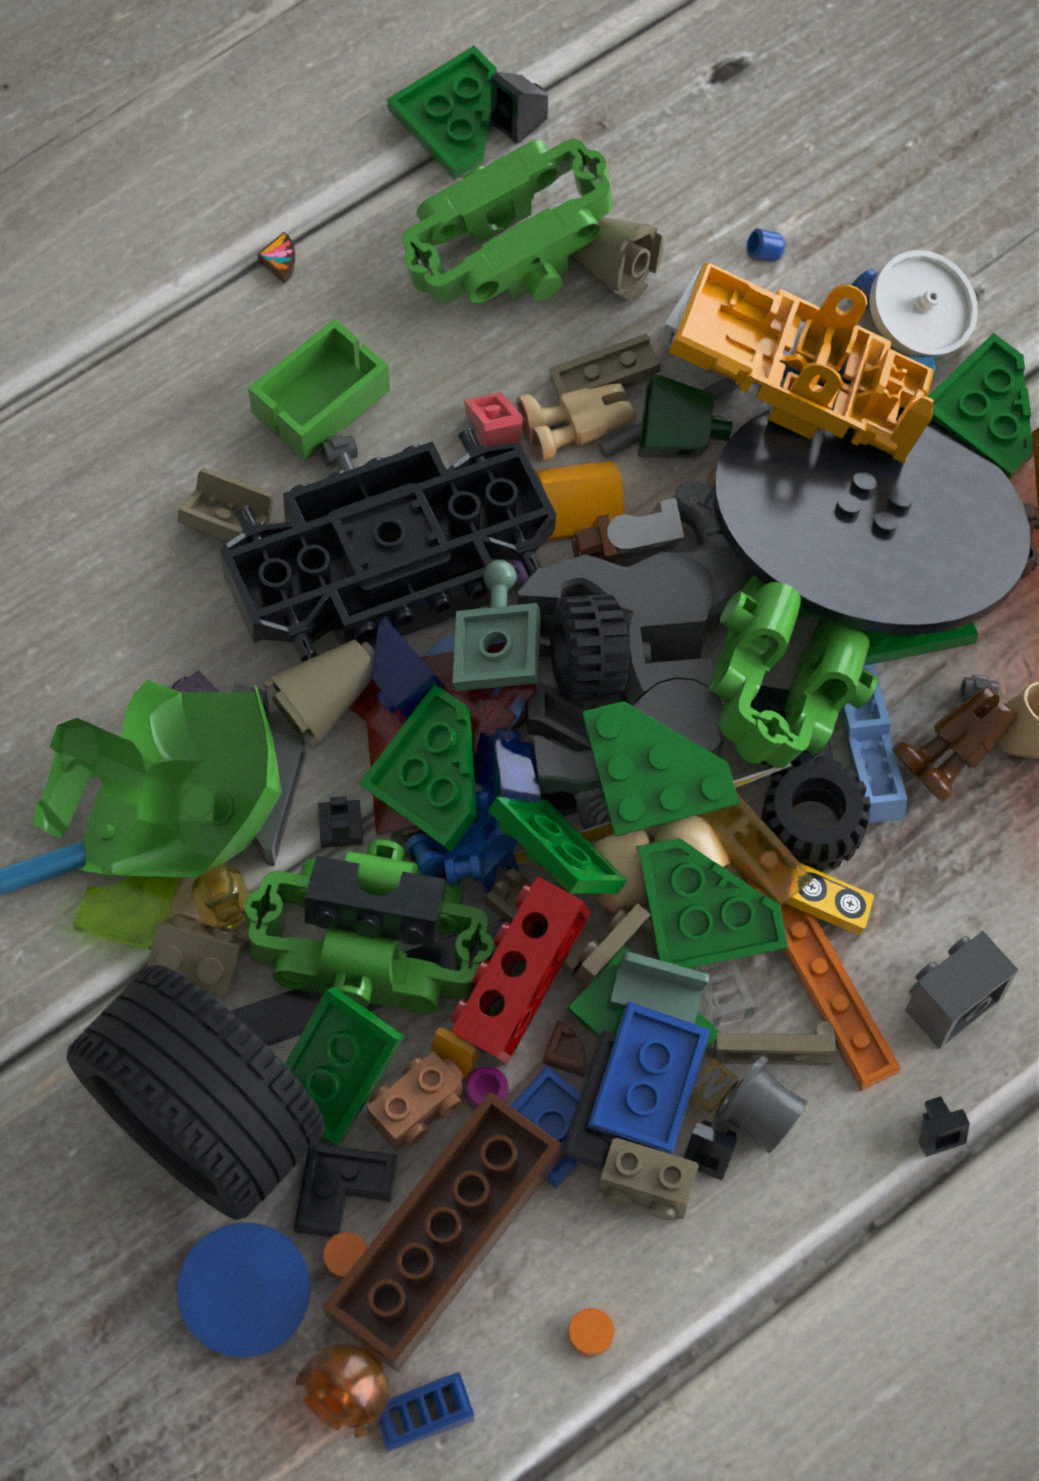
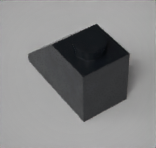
M496 72L491 76V124L518 144L548 119V95L540 85L530 82L523 75Z

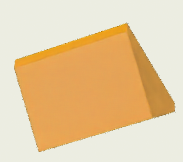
M613 460L536 470V475L557 514L555 531L552 533V536L548 537L547 542L571 539L575 536L576 530L590 528L598 516L609 514L611 521L614 517L625 514L622 477Z

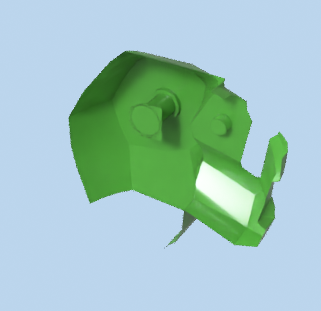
M146 679L144 684L133 694L126 708L121 736L79 718L58 724L49 746L56 753L43 798L36 803L34 826L42 828L47 834L62 838L70 824L88 780L97 776L104 785L96 795L83 838L86 850V865L78 869L104 875L198 878L218 868L249 846L266 823L282 794L273 738L257 686L254 684L255 693L180 692Z

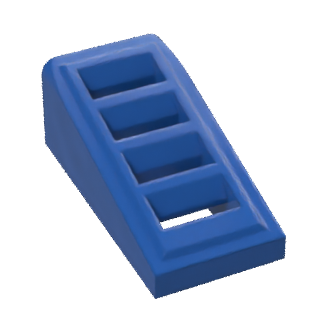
M460 1371L373 1406L387 1452L475 1421L474 1412ZM449 1391L452 1393L457 1411L451 1414L448 1412L443 1393ZM432 1397L440 1416L439 1419L431 1421L425 1403L426 1399ZM416 1404L422 1426L415 1429L407 1406ZM398 1410L405 1433L398 1436L389 1413Z

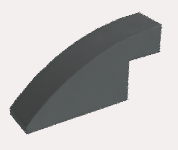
M234 684L233 693L256 692L255 688ZM258 689L267 718L269 712L267 691ZM270 730L277 758L282 794L266 823L252 841L266 864L275 866L307 754L304 737Z

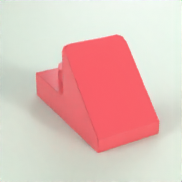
M501 392L464 400L466 415L476 426L477 439L480 445L485 444L487 447L519 442L523 425L522 415Z

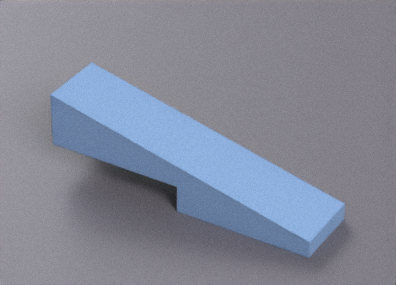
M874 664L863 667V669L877 677ZM878 681L873 695L863 707L857 709L848 703L840 710L852 770L857 773L855 782H864L867 788L865 797H870L871 801L868 823L904 819L907 806V795L895 753L891 750L893 748L889 735L891 723Z

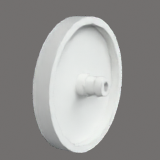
M924 250L908 251L899 254L878 272L871 286L869 303L873 321L882 337L891 341V346L904 355L932 356L935 360L944 358L961 347L974 331L978 316V305L974 289L963 271L944 256Z

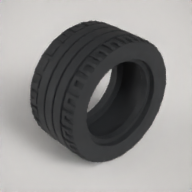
M163 965L146 967L68 1047L66 1059L70 1068L108 1115L176 1180L208 1205L229 1218L239 1220L249 1216L261 1203L260 1201H263L275 1189L277 1184L299 1163L324 1133V1118L316 1103L303 1085L271 1049L214 997L183 975Z

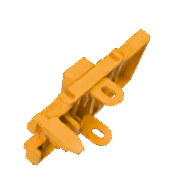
M707 262L703 263L668 352L707 371L711 369L736 381L735 384L741 386L740 391L744 393L748 392L752 383L759 386L755 398L772 405L768 417L770 421L808 439H812L819 428L840 438H843L846 431L850 429L854 431L851 439L852 444L858 446L859 443L864 445L868 443L893 455V459L905 464L907 455L931 421L933 415L934 400L927 397L934 374L933 369L891 350V341L856 325L867 306L865 294L857 287L851 285L834 287L821 307H818L782 289H778L773 294ZM848 298L853 302L850 310L846 312L839 310L837 307L840 300ZM800 321H802V322H804L805 324L803 325L802 329H801L800 332L798 333L797 338H796V341H795V344H794V346H793V343H794V340H795V337H796V334H797V330H798ZM792 346H793L791 355H784V354H782V353H783V350H786V351L790 352V350H791V348H792ZM846 360L847 363L842 377L851 381L850 385L845 384L838 373ZM785 364L800 371L799 376L789 372L780 385L786 367ZM818 380L825 383L823 387L817 385ZM899 406L905 407L901 416L896 421Z

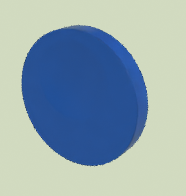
M233 1223L207 1234L191 1249L180 1270L177 1287L178 1303L187 1327L208 1348L231 1357L259 1356L282 1345L295 1333L302 1323L308 1310L311 1296L310 1274L300 1250L280 1231L259 1223Z

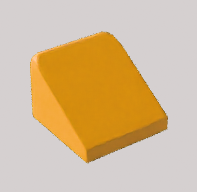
M443 1027L437 1029L431 1053L434 1051L442 1061L446 1058L452 1060L463 1074V1079H467L482 1054L481 1050Z

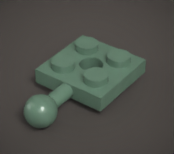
M495 560L487 565L483 574L484 583L491 590L490 608L456 611L452 682L456 691L538 683L541 611L537 603L507 606V591L513 587L516 581V572L509 562ZM499 640L507 642L502 651L494 654L487 652L488 647L493 642Z

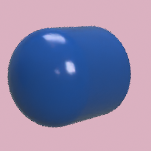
M756 228L750 233L747 240V253L753 259L777 261L782 257L785 250V240L778 232Z

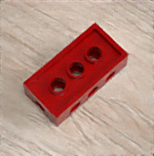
M538 876L533 885L526 883L520 891L515 902V906L519 908L511 924L506 921L499 929L493 943L498 948L490 962L483 960L472 979V983L476 985L468 1001L463 998L458 1003L450 1022L455 1024L451 1030L452 1033L507 1065L592 914L584 901ZM548 924V929L542 937L532 938V933L537 926ZM517 963H527L523 974L518 977H511V971ZM504 999L505 1006L503 1011L491 1017L490 1009L493 1003Z

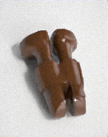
M987 686L974 694L960 707L953 708L933 726L937 736L920 747H915L902 741L898 742L891 750L941 803H944L951 797L953 792L952 784L966 765L969 768L977 767L995 747L994 743L1009 731L1008 729L1015 721L1017 713L1007 703L998 705L1000 701L999 695L990 686ZM949 749L954 750V753L943 764L933 768Z

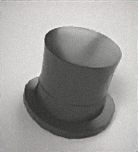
M762 1056L721 1102L715 1112L713 1122L720 1127L728 1121L747 1133L770 1154L794 1127L806 1108L808 1101L784 1087L764 1070L769 1060Z

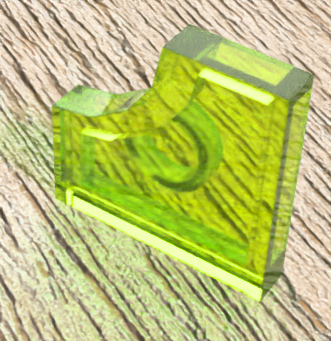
M128 876L122 882L105 888L87 887L73 924L74 929L151 950L157 925L168 918L182 877Z

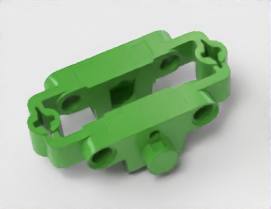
M577 139L566 140L550 150L544 141L533 140L487 166H479L472 169L462 180L426 199L416 211V216L420 222L409 227L402 235V242L406 250L404 261L413 286L421 292H429L431 297L440 304L449 303L465 293L472 303H483L505 290L509 292L513 300L530 292L535 301H544L554 296L563 285V280L559 275L568 271V255L595 240L601 231V226L597 220L610 213L613 208L614 202L605 157L596 150H588ZM573 170L576 188L582 197L568 200L552 210L547 208L482 244V249L467 256L455 268L444 273L437 249L434 247L435 245L447 243L466 232L468 235L471 234L479 245L531 216V200L534 198V194L553 184L561 175Z
M755 575L749 579L742 591L734 594L720 617V623L729 629L709 685V691L725 700L718 726L722 734L735 743L740 756L752 764H759L765 761L773 767L784 768L804 750L812 755L818 754L828 743L833 733L839 711L848 703L857 709L863 707L873 695L878 684V678L863 669L870 646L866 634L857 628L827 620L800 607V594L793 587L780 582H771L765 585ZM809 615L819 621V624L810 638L807 649L801 654L783 711L787 714L786 718L784 719L778 713L770 710L759 713L751 708L750 705L760 689L763 677L769 673L770 669L785 654L797 617L805 618ZM775 638L777 641L769 649L771 641Z
M373 840L369 843L366 854L347 851L345 861L359 863V887L371 895H386L394 891L399 885L402 871L419 874L416 863L404 861L405 849L401 845L389 840ZM307 859L303 862L300 875L283 871L268 873L264 876L260 889L252 892L245 901L244 911L250 953L257 962L275 966L272 976L274 981L287 988L324 995L327 989L334 986L364 1008L368 1007L370 1003L418 1013H433L438 1009L440 997L462 1000L464 998L467 1000L476 987L472 983L476 970L483 960L490 962L494 952V942L491 935L488 934V916L486 912L477 907L462 905L463 891L457 886H449L446 882L444 906L437 933H460L455 942V965L458 971L442 968L429 961L408 958L407 954L402 952L399 940L380 936L365 937L358 932L336 928L327 929L326 936L321 941L301 937L279 938L284 931L285 923L282 901L297 903L302 907L305 906V894L315 859ZM479 937L480 951L474 957L472 968L469 969V954L472 948L475 947L476 938Z

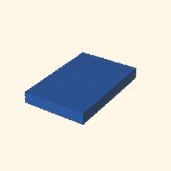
M627 1001L586 1128L672 1155L710 1030Z

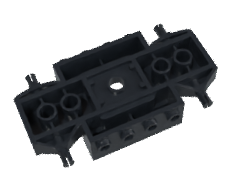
M468 428L467 433L463 430L458 435L466 455L454 462L448 469H446L433 441L423 445L415 444L389 457H377L369 460L363 466L348 471H336L323 480L311 484L303 483L293 487L290 491L283 493L285 522L257 524L251 507L245 506L244 512L242 508L238 509L235 512V516L242 527V533L227 542L220 549L224 578L253 643L261 640L292 642L299 653L301 661L304 662L308 660V656L311 659L318 655L312 645L309 634L325 617L330 616L331 627L340 645L355 639L360 645L367 641L373 647L456 616V611L473 610L490 604L491 590L485 585L483 574L487 565L492 562L491 558L518 559L521 561L528 578H530L536 570L541 568L535 553L555 531L557 514L522 445L508 443L486 447L485 444L480 445L474 430ZM390 529L398 532L400 538L395 542L389 543L382 541L378 535L384 530Z

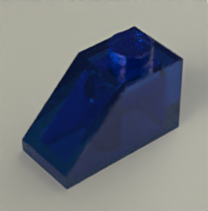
M384 617L378 625L372 679L381 689L376 696L391 713L399 709L408 719L434 684L441 689L446 688V686L398 630Z
M496 728L495 734L480 732L474 759L475 784L499 797L539 803L541 794L534 745L521 740V733L510 729Z

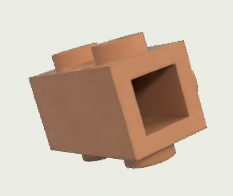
M434 1051L424 1059L422 1056H419L402 1071L403 1077L391 1087L389 1084L381 1086L369 1098L368 1102L370 1104L367 1106L368 1120L396 1152L405 1144L408 1147H412L418 1143L429 1130L426 1126L438 1116L442 1119L448 1117L462 1103L460 1098L463 1096V1082L461 1080L464 1077L459 1068L449 1058L442 1061Z

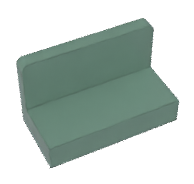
M625 952L617 964L608 1005L624 1009L625 1004L629 1001L694 1024L701 993L708 984L710 975L635 953Z

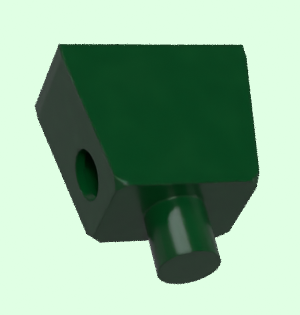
M654 374L646 386L638 457H700L708 448L709 439L729 441L733 420L712 415L714 396L711 393Z

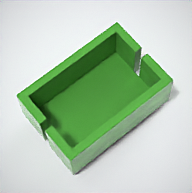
M334 318L248 387L251 412L274 434L280 431V439L305 461L320 449L321 442L327 441L328 437L337 435L390 391L389 367L365 344L359 348V339Z

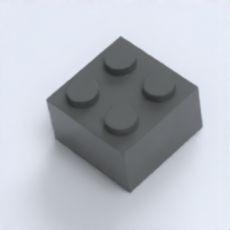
M984 931L980 932L973 939L964 936L958 940L947 952L950 957L938 965L935 961H932L915 976L918 982L909 991L911 998L905 1011L939 1049L1000 1002L1019 970Z

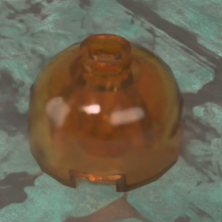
M335 1344L320 1350L305 1364L295 1380L296 1385L304 1386L308 1392L303 1401L320 1420L337 1431L343 1423L355 1429V1437L359 1438L369 1435L379 1422L389 1402L390 1387L387 1375L381 1366V1360L372 1350L365 1347L358 1348L352 1345Z

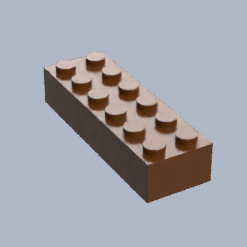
M489 1092L323 1304L322 1308L326 1317L398 1372L562 1158V1144L492 1092Z

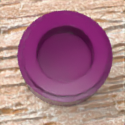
M490 1066L479 1067L472 1071L466 1079L465 1097L469 1105L475 1110L489 1092H492L504 1102L508 1098L509 1086L507 1078L497 1068Z

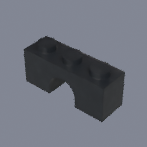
M316 856L305 894L304 923L316 925L322 929L336 928L358 932L365 937L380 936L396 939L409 945L420 944L434 947L444 906L446 879L402 871L399 885L394 891L386 895L376 896L364 892L359 887V863Z

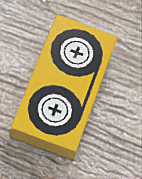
M797 862L792 869L782 903L860 936L865 930L875 895Z

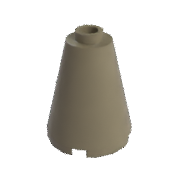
M602 217L597 220L601 226V231L595 240L573 252L570 256L616 295L625 299L636 298L648 287L649 284L645 283L644 280L649 272L656 274L663 255V237L656 233L657 228L648 224Z
M354 639L265 679L262 684L265 690L273 685L277 693L271 699L299 736L307 731L312 739L306 742V744L310 748H314L379 673L376 664L381 660L367 641L360 645Z

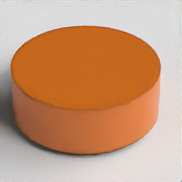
M349 1232L336 1234L329 1239L323 1251V1259L327 1271L333 1277L339 1280L345 1278L367 1249L363 1239Z
M587 1308L579 1311L572 1318L569 1325L568 1336L570 1344L575 1351L583 1356L596 1357L605 1353L611 1346L614 1337L612 1320L605 1312L596 1308Z

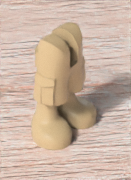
M621 383L593 389L584 388L562 394L559 397L558 406L541 408L532 395L525 394L517 398V411L522 415L523 433L526 438L530 437L531 450L539 462L551 460L555 456L556 450L570 442L579 446L585 445L604 437L608 433L622 429L623 426L636 418V413L631 403L625 401L627 395ZM563 422L564 424L568 425L559 429L550 430L551 427Z

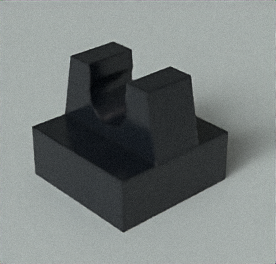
M347 796L330 797V802L318 803L321 848L363 845L360 800L347 801Z
M941 1096L925 1101L924 1106L927 1113L923 1114L919 1144L925 1157L966 1144L970 1122L963 1108L950 1112Z
M703 1120L701 1123L697 1122L683 1158L696 1162L698 1164L697 1171L722 1181L738 1141L736 1138L737 1133L728 1129L725 1134L711 1128L712 1122Z

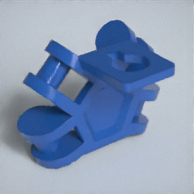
M483 788L481 792L475 791L478 821H474L452 852L425 833H418L409 838L405 844V849L412 858L417 859L416 864L422 875L436 877L446 872L449 886L459 885L462 878L473 877L475 882L481 881L487 895L492 890L497 877L496 871L500 866L506 867V872L513 868L519 873L520 871L512 850L517 845V840L507 836L499 829V822L488 812L496 798L494 789Z

